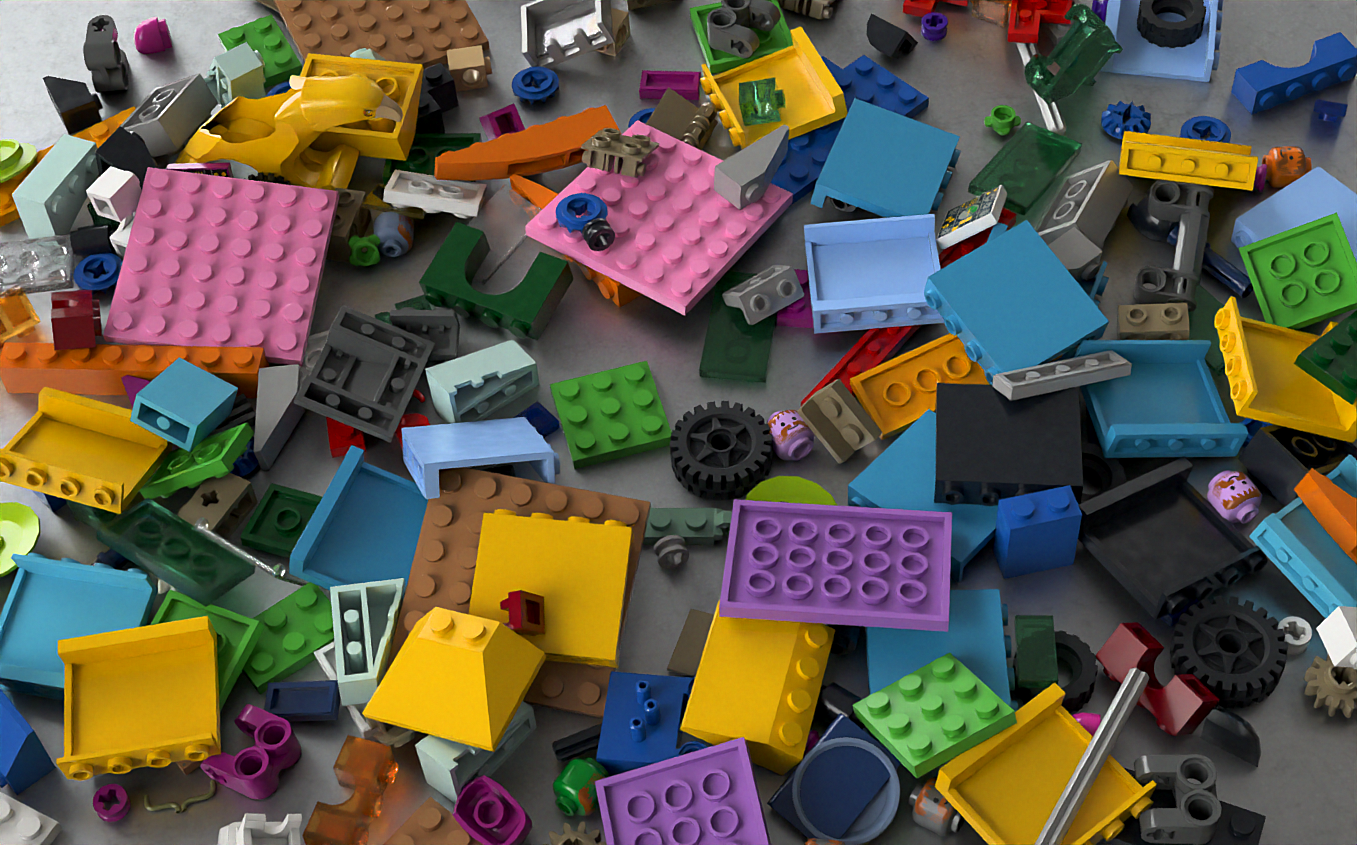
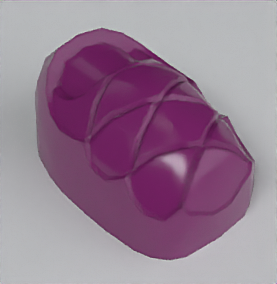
M485 775L471 780L462 789L452 814L458 824L483 845H521L533 828L530 816L516 798L501 784Z

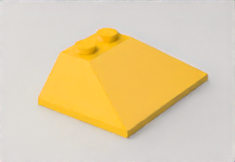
M435 607L416 622L362 714L369 719L495 752L547 656L545 652L501 622Z

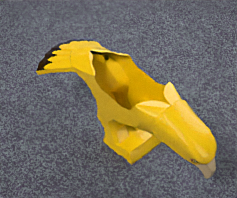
M292 75L290 76L291 88L286 93L261 99H248L241 96L235 98L197 130L173 164L206 163L219 159H228L249 165L259 173L263 172L267 176L269 173H274L276 178L280 175L284 177V182L289 181L294 186L334 191L335 188L347 189L360 151L345 144L338 145L329 152L312 149L309 145L322 132L331 127L372 118H386L401 122L403 113L399 105L386 96L380 86L372 79L357 75L339 77H301Z

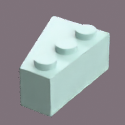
M247 42L214 57L209 67L211 70L206 73L207 78L204 81L221 109L238 96L248 99L266 97L264 90L266 79L263 74L264 60L257 50L253 51Z
M64 134L12 193L30 240L61 248L88 196L86 190L95 182L99 175L95 151L98 148L95 142Z
M514 340L425 369L435 412L446 424L482 421L540 384L536 362Z
M404 578L330 587L337 679L342 706L368 703L385 676L406 591Z
M522 701L495 752L433 735L425 737L415 746L426 782L456 804L458 795L471 780L483 775L490 777L537 728L533 708Z

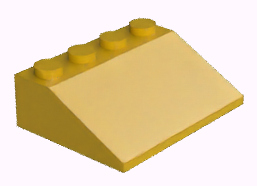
M308 53L300 74L301 77L357 75L372 79L380 86L386 96L399 105L403 113L401 122L386 118H372L331 127L322 132L309 147L329 152L338 145L345 144L346 146L358 149L360 151L359 156L406 161L415 136L424 71L423 65Z
M719 600L680 730L713 745L744 737L748 742L752 762L783 776L803 759L835 629L822 623L719 617Z

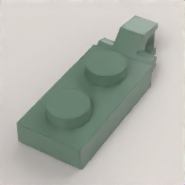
M651 508L643 544L655 545L666 536L679 535L684 538L686 545H714V541L723 539V536H729L732 511H723V509Z

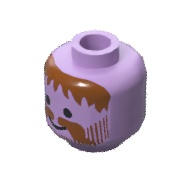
M796 410L777 411L768 418L767 424L770 428L768 434L772 435L773 451L779 458L797 461L803 459L811 452L814 446L815 434Z
M1223 471L1209 483L1207 501L1231 524L1239 521L1245 524L1258 515L1262 494L1243 472Z

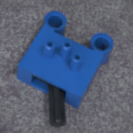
M611 671L602 723L554 741L552 748L556 759L559 762H565L598 749L596 760L607 770L609 777L708 748L707 745L699 741H689L681 746L683 731L680 730L695 677Z

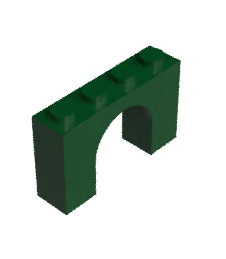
M456 222L419 281L425 299L436 307L443 305L451 308L463 317L472 316L478 318L490 327L497 328L499 326L507 329L519 338L528 337L538 341L574 280L568 261L539 252L523 280L513 289L493 295L478 292L472 288V281L491 248L484 231Z

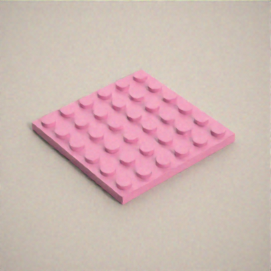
M637 120L622 135L630 137L632 135H644L649 137L650 141L660 143L659 147L641 162L646 164L644 176L638 175L637 178L621 175V171L619 174L614 173L616 156H614V163L610 172L605 171V169L599 170L587 167L525 226L526 235L685 316L792 204L793 193L770 183L766 192L758 201L739 210L714 190L715 166L723 162V160ZM578 193L591 194L602 199L608 210L606 220L615 233L614 242L605 250L593 251L589 248L580 231L576 230L569 233L567 227H560L558 219H556V207L562 199ZM587 210L580 216L576 215V217L581 218V216L587 215Z
M148 167L103 334L105 341L127 345L264 348L265 357L270 363L299 364V366H303L338 205V191Z

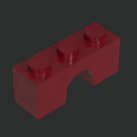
M92 289L51 292V323L54 351L96 347V336H102L99 299H92Z
M1138 622L1120 623L1095 655L1096 659L1103 665V672L1110 679L1121 684L1132 668H1138L1140 671L1146 672L1149 680L1136 704L1144 709H1148L1157 718L1156 724L1167 734L1174 736L1192 734L1220 700L1193 674L1175 675L1166 686H1163L1155 676L1154 664L1165 647Z

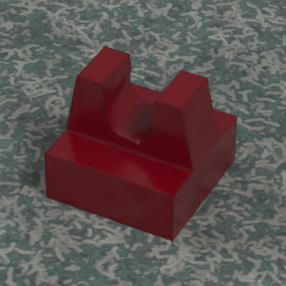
M523 590L509 592L508 598L500 602V609L509 611V622L502 624L521 635L537 636L545 634L544 597Z

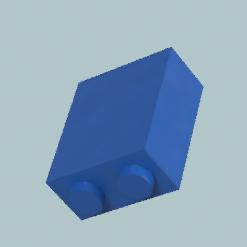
M1070 485L999 500L993 552L1003 579L1074 564L1082 513Z

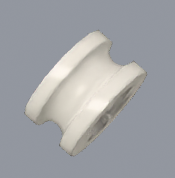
M1294 616L1281 620L1277 629H1283L1285 633L1284 642L1288 644L1287 654L1297 655L1306 651L1312 637L1310 624L1304 619ZM1293 631L1295 636L1300 637L1299 640H1294L1293 636L1287 634V632Z

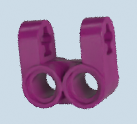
M246 704L234 722L243 733L253 738L256 743L253 747L241 750L235 757L221 751V754L209 756L200 764V767L204 773L216 782L250 799L259 800L270 796L279 785L278 773L281 769L292 766L299 759L301 746L286 719L254 705Z

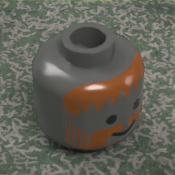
M937 777L930 778L925 785L918 783L913 789L908 804L914 806L912 811L914 822L940 836L948 835L951 831L957 833L963 826L965 819L934 787Z

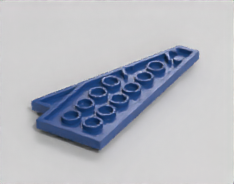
M862 55L844 69L826 57H821L844 93L847 112H849L854 98L911 119L929 105V97L865 55ZM845 118L788 140V151L770 183L793 193L792 204L815 188L818 177Z

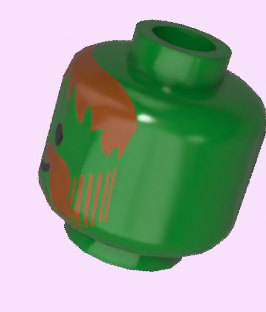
M589 757L584 760L579 758L571 760L553 782V792L557 797L555 800L556 806L568 816H574L575 813L588 816L594 813L599 806L595 781L609 777L607 770L599 762Z

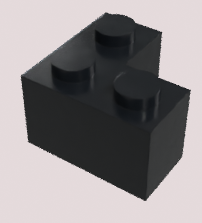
M441 62L423 71L415 133H445L442 113L459 106L454 79Z

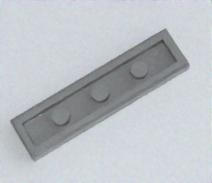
M1109 350L993 375L992 387L1012 401L1131 375L1132 364L1114 351Z

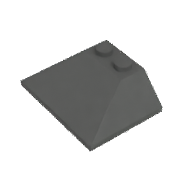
M342 305L330 328L326 344L310 376L306 375L294 399V403L391 443L435 343Z

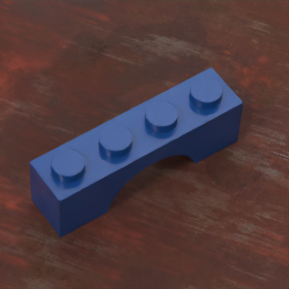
M1341 32L1314 41L1310 61L1302 66L1286 68L1260 60L1236 69L1231 92L1251 115L1271 109L1279 104L1296 100L1301 96L1323 90L1326 87L1355 77L1357 73V49Z

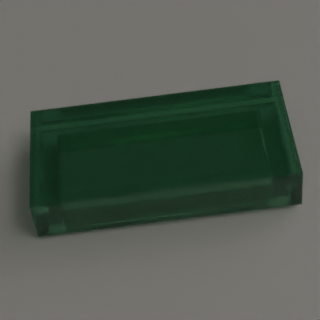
M1015 615L1014 629L1018 686L1048 688L1054 682L1058 685L1053 615Z

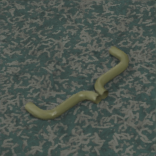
M210 781V791L207 794L190 797L183 802L182 806L176 802L151 805L149 795L143 796L144 806L150 811L175 808L176 813L186 812L189 804L207 800L215 794L216 781Z

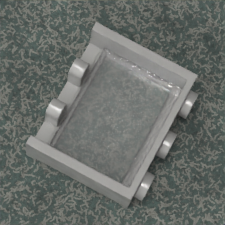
M535 0L521 6L522 54L530 66L550 68L614 43L611 0Z

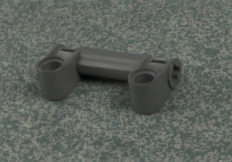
M1158 180L1152 185L1148 202L1150 215L1158 220L1179 222L1172 269L1145 266L1138 271L1134 286V297L1139 304L1181 303L1180 301H1183V303L1188 305V312H1192L1197 308V301L1194 298L1196 286L1201 282L1210 221L1208 207L1209 201L1214 196V189L1211 186L1169 180ZM1158 198H1167L1170 201L1162 202ZM1146 283L1154 284L1157 288L1148 289L1145 288L1143 285Z

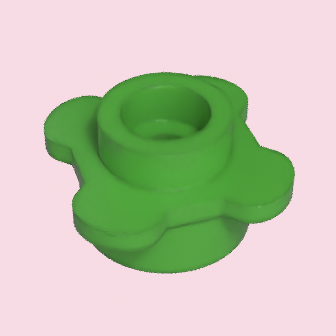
M1007 105L994 107L991 111V116H987L984 119V125L992 127L999 135H1008L1014 126L1021 124V118L1016 116L1015 110Z
M371 234L369 237L363 238L355 235L349 239L348 244L351 247L349 261L352 265L370 266L380 261V254L377 248L380 244V239L376 235ZM363 248H367L366 252H362L361 250Z

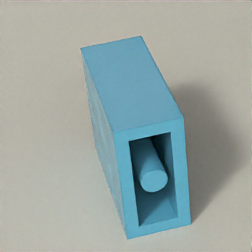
M179 357L136 394L130 421L191 452L231 414L238 387Z

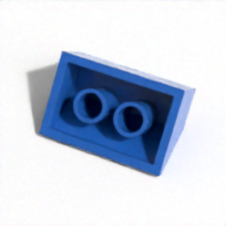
M0 689V787L3 788L8 784L15 794L19 795L56 767L35 731Z

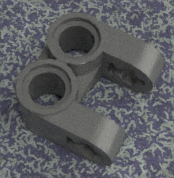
M721 0V8L712 10L707 16L708 44L715 50H721L741 58H749L759 47L760 41L756 33L748 28L753 27L762 31H771L780 20V11L777 6L766 0Z
M108 15L96 16L89 21L86 40L83 45L85 64L87 69L91 71L93 86L97 93L127 90L129 85V63L125 52L119 48L117 42L118 31L114 19Z
M1153 754L1136 759L1134 762L1135 780L1142 787L1153 780L1157 784L1154 790H1172L1176 801V808H1154L1140 814L1141 838L1150 843L1196 845L1206 844L1212 840L1216 834L1222 810L1221 804L1217 799L1215 784L1217 770L1213 762L1207 757L1198 754ZM1187 779H1196L1200 781L1201 784L1191 783ZM1198 814L1203 816L1206 820H1197L1193 818L1191 815Z

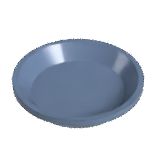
M849 737L831 739L813 748L799 764L792 788L794 807L801 822L816 837L839 840L846 845H861L878 837L893 821L900 802L899 778L889 758L873 744ZM838 746H856L870 751L877 756L888 769L890 778L840 839H836L821 833L807 819L800 800L801 780L806 768L822 752Z

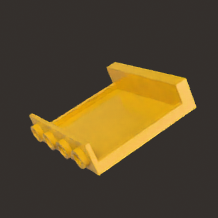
M801 26L790 30L793 45L715 76L711 75L706 64L701 65L704 77L700 78L704 93L709 95L710 101L716 105L717 112L720 111L719 117L724 129L730 128L728 132L734 147L740 146L743 150L784 124L789 127V140L846 118L848 112L844 93Z
M1124 131L1119 160V174L1253 191L1258 156H1250L1252 148L1250 145Z
M1230 296L1224 308L1218 310L1214 325L1218 331L1220 350L1225 361V373L1228 375L1231 388L1230 395L1234 401L1237 416L1354 443L1357 439V401L1351 405L1294 364L1298 355L1339 323L1330 321L1321 336L1241 317L1236 298Z
M44 387L39 392L38 412L3 449L0 448V481L121 514L170 453L172 443L131 422L132 410Z
M497 509L494 511V514L484 513L469 615L508 623L509 611L501 610L500 602L508 598L509 592L523 590L543 596L545 634L537 636L518 635L545 652L547 656L545 660L618 668L620 656L618 645L631 542L634 543L632 527H627L626 523L616 520H607L604 525L590 523L589 519L576 516L568 517L567 521L553 520V516L545 513H532L531 517L516 516V512L506 509Z
M208 616L58 640V655L65 664L64 757L56 758V764L68 780L83 781L92 778L93 775L104 773L125 774L134 768L146 766L161 768L168 766L171 762L182 760L202 761L209 756L221 754L217 633Z
M1055 682L1015 712L1016 724L956 756L939 770L934 787L988 845H1035L1036 840L1093 738L1061 705L1066 693ZM1109 754L1061 845H1095L1103 838L1107 842L1112 840L1122 831L1125 826L1123 822L1131 815L1137 819L1142 812L1151 807L1153 801L1150 797L1157 784L1152 780L1142 787Z

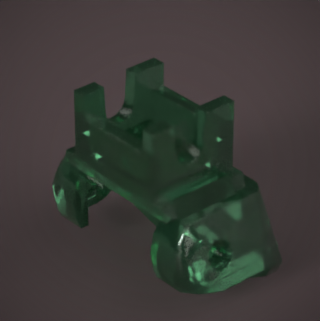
M1085 3L1073 5L1064 16L1065 19L1076 22L1049 56L1034 54L1025 65L1024 74L1027 83L1047 105L1074 94L1080 85L1094 86L1097 82L1094 79L1097 73L1114 53L1120 54L1123 50L1115 41L1110 28ZM1054 61L1060 67L1055 76L1047 68Z

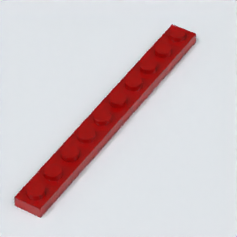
M1002 208L998 222L1008 225V231L1016 223L1017 214ZM993 226L944 249L938 255L940 269L986 244ZM921 325L869 329L801 401V406L815 392L837 379H840L855 398L856 395L849 384L850 378L889 361Z

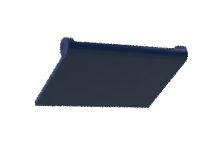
M842 713L837 716L810 749L811 751L819 744L835 738H857L879 748L889 758L895 770L901 765V762L889 750ZM838 746L828 749L814 758L803 774L800 785V800L807 819L817 830L829 837L840 839L888 781L890 773L877 756L863 748ZM798 764L767 804L809 839L818 838L804 826L794 807L792 788Z

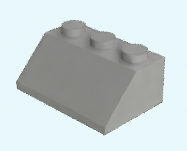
M200 73L155 87L120 126L128 132L134 131L139 134L145 141L150 155L157 157L168 153L169 156H173L184 149L185 141L193 137L198 130L197 127L212 116L210 112L216 107L218 102Z
M1112 160L1067 176L1060 184L1036 225L1035 230L1044 242L1049 245L1075 227L1098 248L1102 249L1105 238L1116 225L1115 220L1120 211L1127 205V199L1134 187L1124 175L1119 174V168Z

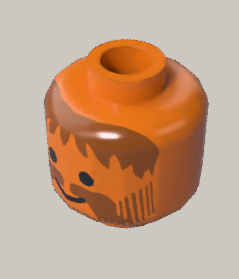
M1298 146L1273 147L1268 155H1264L1262 158V164L1267 166L1265 180H1268V183L1273 188L1288 186L1311 171L1312 168L1311 158L1305 157L1304 151Z

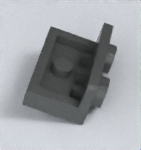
M405 307L400 310L390 311V319L393 326L435 343L428 361H450L458 357L460 323L456 311L442 307L433 310H417Z

